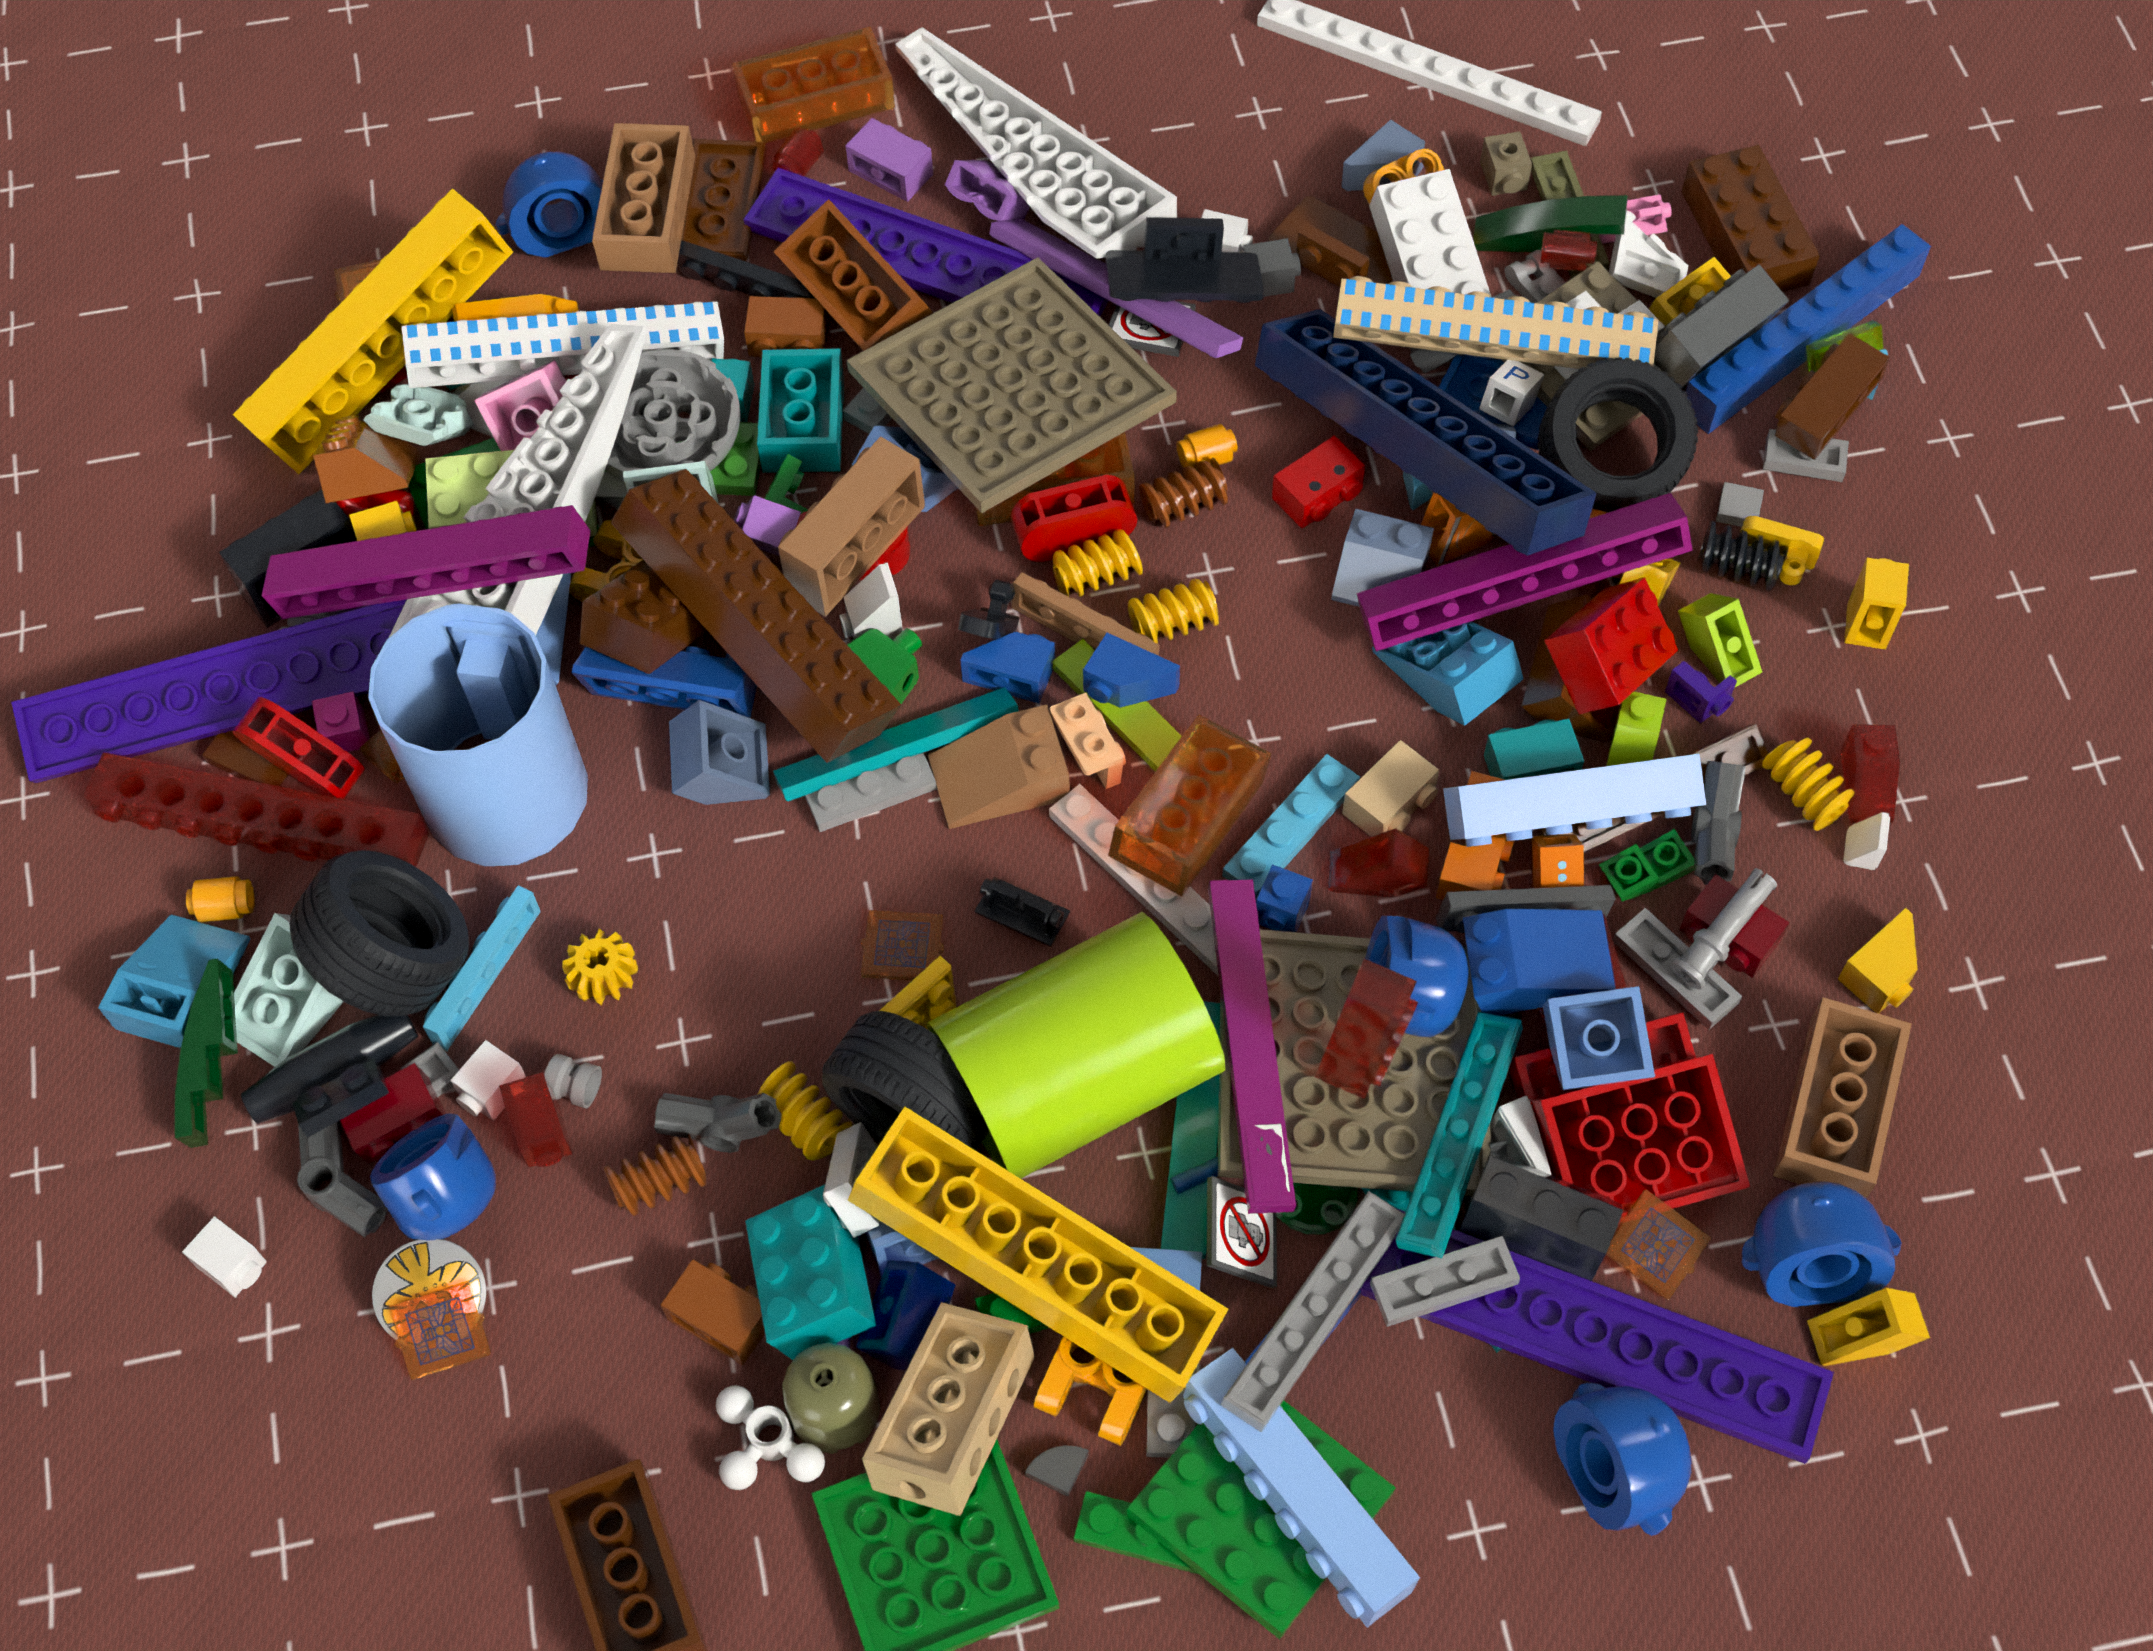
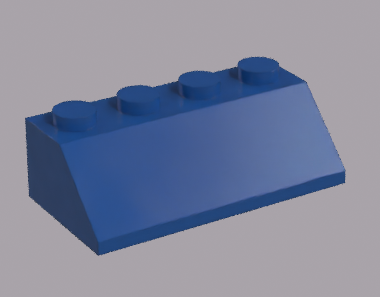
M586 646L572 668V674L592 695L683 710L701 700L748 718L751 717L757 685L728 653H726L725 658L710 656L709 651L698 647H686L685 651H680L651 674H647Z

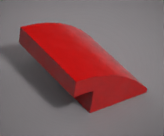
M1683 1012L1645 1021L1655 1073L1654 1078L1562 1090L1550 1047L1514 1056L1509 1067L1518 1099L1527 1096L1530 1100L1552 1176L1621 1203L1624 1211L1618 1224L1644 1217L1650 1207L1657 1212H1663L1750 1187L1713 1054L1695 1055Z

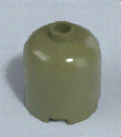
M830 1342L812 1345L797 1354L787 1367L782 1385L788 1421L797 1438L803 1443L814 1444L822 1452L830 1454L837 1453L839 1449L849 1448L855 1443L860 1444L864 1442L876 1427L881 1407L876 1383L862 1357L847 1346ZM828 1374L833 1376V1380L828 1379ZM822 1375V1379L816 1383L817 1378Z

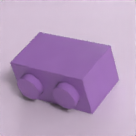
M873 118L846 145L848 169L850 172L906 202L933 175L931 148L927 147L923 142L913 140L898 132L894 127L885 125Z
M754 495L747 504L742 502L738 506L734 522L752 539L760 550L780 556L778 550L780 541L786 532L796 528L801 512Z

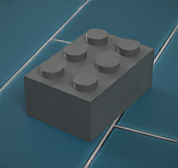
M1760 264L1748 273L1743 268L1738 270L1723 283L1724 286L1716 293L1713 290L1710 291L1694 305L1695 308L1687 315L1684 312L1678 315L1665 326L1666 330L1657 336L1654 364L1661 371L1667 372L1668 377L1672 376L1675 382L1679 383L1682 388L1688 385V382L1765 326L1789 301Z

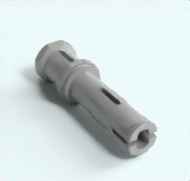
M1757 868L1753 869L1751 875L1707 929L1695 932L1693 935L1694 942L1680 960L1674 959L1670 963L1671 970L1679 979L1695 989L1702 990L1706 985V976L1718 961L1722 962L1727 959L1728 952L1730 951L1728 945L1772 890L1776 889L1777 883L1770 875L1766 873L1762 878L1763 871Z

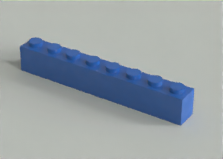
M1901 224L1690 380L1686 393L1688 395L1687 398L1691 400V408H1694L1696 425L1707 434H1710L1919 277L1931 246L1905 225Z

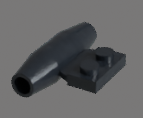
M377 1014L349 1024L283 1060L241 1093L242 1101L257 1124L295 1111L298 1125L308 1138L387 1095L389 1090L380 1066L418 1038V1033L408 1015L382 1016Z

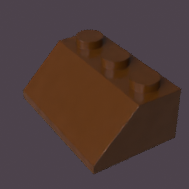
M1586 594L1548 605L1522 707L1539 722L1548 719L1554 721L1570 719L1575 735L1607 742L1612 740L1620 705L1578 714L1544 642L1546 638L1592 600Z

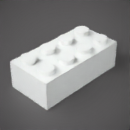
M1450 169L1377 186L1369 207L1394 282H1406L1413 288L1428 289L1434 286L1445 287L1452 293L1460 294L1479 291L1487 293L1491 297Z

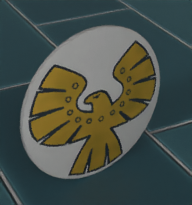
M444 1239L432 1241L414 1240L396 1249L380 1266L372 1291L374 1311L382 1327L394 1339L413 1348L415 1346L405 1314L459 1297L469 1331H471L478 1322L486 1301L485 1278L475 1258L458 1244ZM459 1300L449 1301L451 1310L461 1308ZM446 1302L444 1303L446 1305V1312H449V1305ZM439 1306L437 1307V1309H436V1311H435V1317H436L437 1321H438ZM431 1307L428 1308V1311L427 1309L417 1311L420 1321L429 1318V1315L430 1317L433 1316ZM460 1309L452 1313L453 1315L460 1314L462 1310ZM416 1312L408 1314L414 1318L408 1317L409 1324L417 1322ZM444 1313L439 1315V1324H441ZM451 1313L445 1314L442 1325L453 1320ZM463 1314L454 1316L460 1339L468 1334L465 1320L462 1318L464 1317ZM429 1320L421 1322L423 1330L433 1328ZM431 1321L434 1327L438 1325L436 1321ZM420 1323L410 1325L415 1343L423 1342ZM449 1325L444 1326V1331L442 1326L436 1328V1333L439 1336L451 1331ZM429 1329L428 1331H429L430 1337H431V1339H432L433 1336H432L431 1330ZM426 1330V1331H425V1334H426L427 1340H429L428 1332H427V1330ZM457 1332L445 1334L453 1342L459 1340ZM443 1336L447 1344H453L451 1341H449L446 1337ZM438 1337L437 1343L439 1344L442 1342V1337ZM436 1338L427 1341L429 1349L437 1347ZM423 1342L417 1344L416 1347L419 1348L425 1346L426 1343Z

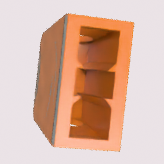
M1433 492L1421 525L1434 528L1429 556L1436 566L1488 544L1493 540L1495 533L1489 532L1484 528V525L1467 513L1459 511L1454 504Z

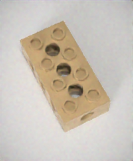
M941 1302L862 1458L874 1491L958 1516L961 1515L1035 1358L1027 1325Z

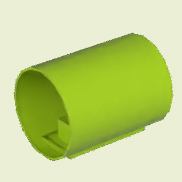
M1144 912L1138 913L926 1024L928 1030L940 1038L988 1126L989 1133L982 1143L991 1159L1020 1179L1226 1070L1225 1056L1217 1032L1200 994L1169 940L1156 923Z

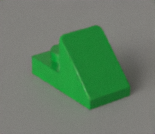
M787 454L764 497L766 500L800 511V514L807 512L808 509L785 498L787 491L794 494L804 476V473L798 470L802 463L801 460Z

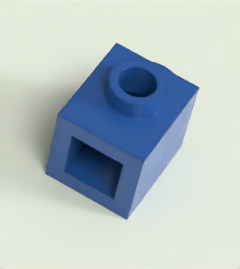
M1272 864L1256 899L1259 925L1273 931L1297 932L1310 903L1313 879Z

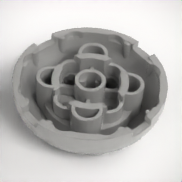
M672 349L642 352L627 405L605 470L624 481L623 471L705 461L709 470L712 471L729 453L739 430L740 405L737 391L731 379H727L724 374L716 369L714 362L691 352ZM681 411L691 414L690 418L686 419L680 418L678 415Z

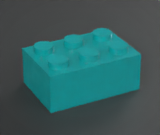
M840 349L762 350L757 446L763 473L777 472L787 454L802 461L798 469L801 472L841 471L844 372Z
M825 1184L745 1220L766 1341L792 1360H794L797 1354L812 1345L828 1342L838 1343L876 1326L858 1236L853 1237L848 1229H844L834 1208L826 1204L823 1197Z

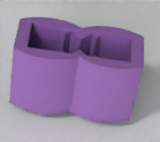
M955 160L945 183L952 195L965 202H974L976 208L983 215L993 220L1025 219L1030 206L993 163L986 160Z

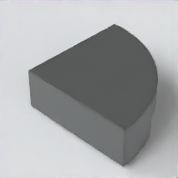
M1058 1446L1046 1450L1030 1463L1025 1471V1476L1068 1497L1089 1456V1450L1078 1446Z

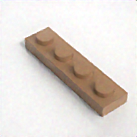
M1021 572L1013 582L1015 595L1012 600V609L1076 643L1084 639L1096 650L1108 632L1151 653L1159 654L1160 645L1153 642L1149 637L1124 627L1113 618L1090 609L1079 600L1058 592L1041 580H1036Z

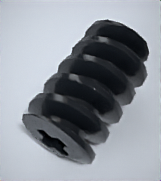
M1711 520L1697 561L1702 559V569L1705 573L1715 563L1718 564V576L1722 578L1730 568L1734 569L1735 582H1739L1746 573H1749L1750 586L1755 587L1763 577L1765 578L1766 591L1770 592L1776 585L1788 547L1783 553H1780L1779 540L1774 539L1767 548H1764L1763 535L1760 534L1749 544L1746 530H1742L1735 539H1732V528L1729 525H1726L1718 535L1716 534V523Z

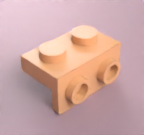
M1083 693L1051 706V718L1085 775L1097 773L1106 789L1120 784L1122 768L1126 764L1124 752L1119 743L1115 742L1101 712L1095 709L1088 695Z

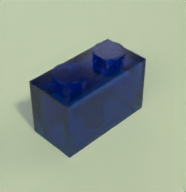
M888 1260L872 1302L876 1326L861 1332L856 1348L893 1369L907 1370L941 1302L950 1304L956 1284L919 1262Z

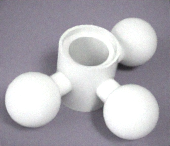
M729 1386L720 1392L716 1400V1411L719 1417L730 1424L741 1422L746 1424V1434L750 1441V1445L744 1451L729 1453L720 1464V1478L728 1488L742 1490L749 1487L756 1479L758 1472L756 1462L760 1458L767 1461H776L786 1457L788 1472L794 1479L801 1482H810L820 1476L825 1466L822 1451L811 1443L797 1445L794 1442L793 1431L787 1416L782 1410L774 1406H763L754 1410L752 1395L741 1386ZM768 1425H778L782 1428L781 1434L774 1441L762 1442L758 1439L761 1430Z

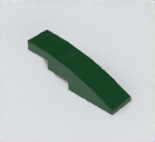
M1628 195L1582 196L1545 200L1509 207L1476 217L1473 236L1476 251L1534 252L1535 250H1541L1543 253H1548L1549 243L1586 244L1587 234L1624 235Z
M218 958L211 959L207 963L191 1005L180 1050L175 1088V1139L190 1148L208 1145L206 1102L223 1099L221 1057L238 1054L233 971Z

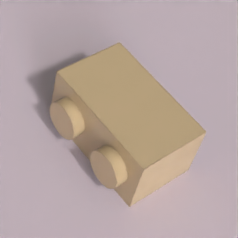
M1400 740L1345 793L1342 814L1381 844L1391 833L1394 836L1400 834L1409 823L1410 815L1418 807L1424 809L1433 801L1438 793L1436 784L1439 769Z

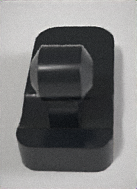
M996 579L989 587L991 600L989 608L981 607L980 610L972 609L961 612L958 629L991 639L1001 638L1016 632L1020 617L1006 613L1007 606L1015 595L1013 583Z

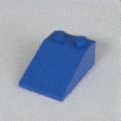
M1502 909L1463 917L1474 998L1483 1013L1498 1016L1541 1008L1551 998L1616 990L1602 910Z

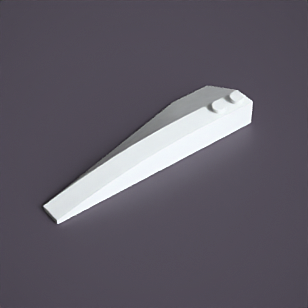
M921 27L896 43L898 53L1009 183L1013 185L1015 190L1039 218L1096 259L1106 257V252L1110 250L1144 251L1146 217L1177 218V197L924 28Z
M610 324L582 360L581 364L584 368L580 374L572 380L568 379L560 389L562 397L552 411L544 410L536 421L539 428L530 439L526 437L522 439L487 485L486 490L489 494L483 502L476 506L472 505L463 518L467 523L573 505L583 521H586L627 405L647 334L644 326ZM563 574L407 599L389 638L414 617L452 604L503 609L513 614L536 635Z

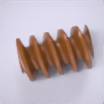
M1211 457L1210 463L1206 460L1197 462L1196 469L1189 465L1183 467L1181 474L1176 471L1170 472L1167 476V481L1163 477L1155 478L1153 487L1147 482L1139 486L1141 501L1148 518L1152 523L1159 519L1165 528L1170 527L1169 515L1172 513L1179 522L1185 521V508H1188L1193 516H1198V503L1200 502L1204 504L1208 511L1213 510V497H1217L1222 505L1228 504L1227 483L1222 469L1214 457Z
M689 1132L687 1146L677 1136L671 1138L672 1152L670 1153L660 1143L654 1145V1160H651L644 1151L638 1152L637 1167H634L626 1158L621 1159V1174L617 1175L609 1165L604 1167L620 1209L624 1206L635 1216L639 1214L638 1200L640 1199L650 1209L656 1206V1192H659L668 1202L673 1199V1185H676L684 1194L689 1193V1178L691 1177L701 1187L706 1185V1173Z

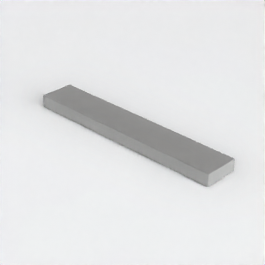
M1368 1191L1226 1393L1221 1403L1222 1407L1258 1431H1263L1397 1236L1405 1215L1404 1213Z

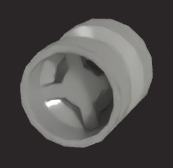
M556 1054L546 1068L542 1082V1093L544 1096L558 1100L562 1097L569 1098L573 1105L588 1108L593 1103L600 1087L602 1078L601 1067L586 1062L582 1065L575 1064L571 1057Z

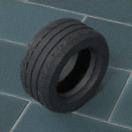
M1618 357L1614 360L1606 358L1605 361L1601 359L1596 361V363L1587 364L1586 367H1582L1570 375L1558 388L1541 420L1537 438L1539 440L1537 443L1538 454L1596 492L1592 509L1609 513L1668 494L1684 477L1694 458L1693 454L1696 452V443L1698 441V436H1696L1698 434V427L1696 426L1697 418L1694 416V408H1691V400L1687 398V393L1681 390V385L1676 383L1672 376L1668 377L1667 372L1659 370V367L1655 365L1654 367L1650 366L1651 364L1646 361L1643 363L1638 359L1632 361V358L1626 357L1622 359V357ZM1620 401L1636 407L1650 420L1657 435L1658 453L1653 465L1649 469L1633 476H1613L1597 470L1583 457L1576 442V421L1578 416L1586 408L1600 402Z
M360 850L348 852L328 860L301 895L290 915L289 925L293 948L301 964L313 979L329 993L345 1003L365 1012L382 1016H403L426 1009L447 986L464 963L468 953L469 938L464 916L445 889L412 864L376 851Z
M873 1011L860 1016L823 1065L822 1083L828 1096L853 1123L858 1124L862 1122L870 1136L878 1143H881L904 1107H907L975 1151L989 1133L988 1126L940 1038L907 1018L885 1011Z

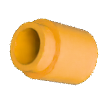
M1222 424L1186 434L1183 440L1176 443L1182 467L1190 465L1195 469L1197 462L1206 460L1210 463L1211 457H1214L1219 465L1233 461V453L1238 450L1233 431L1231 429L1226 430Z
M239 876L195 880L192 889H188L186 892L187 910L190 915L195 914L198 922L241 919L244 914L253 913L255 896L253 885L249 879L241 880Z

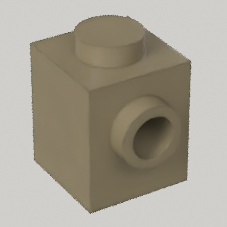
M1520 131L1484 137L1480 164L1491 195L1527 190L1532 162Z

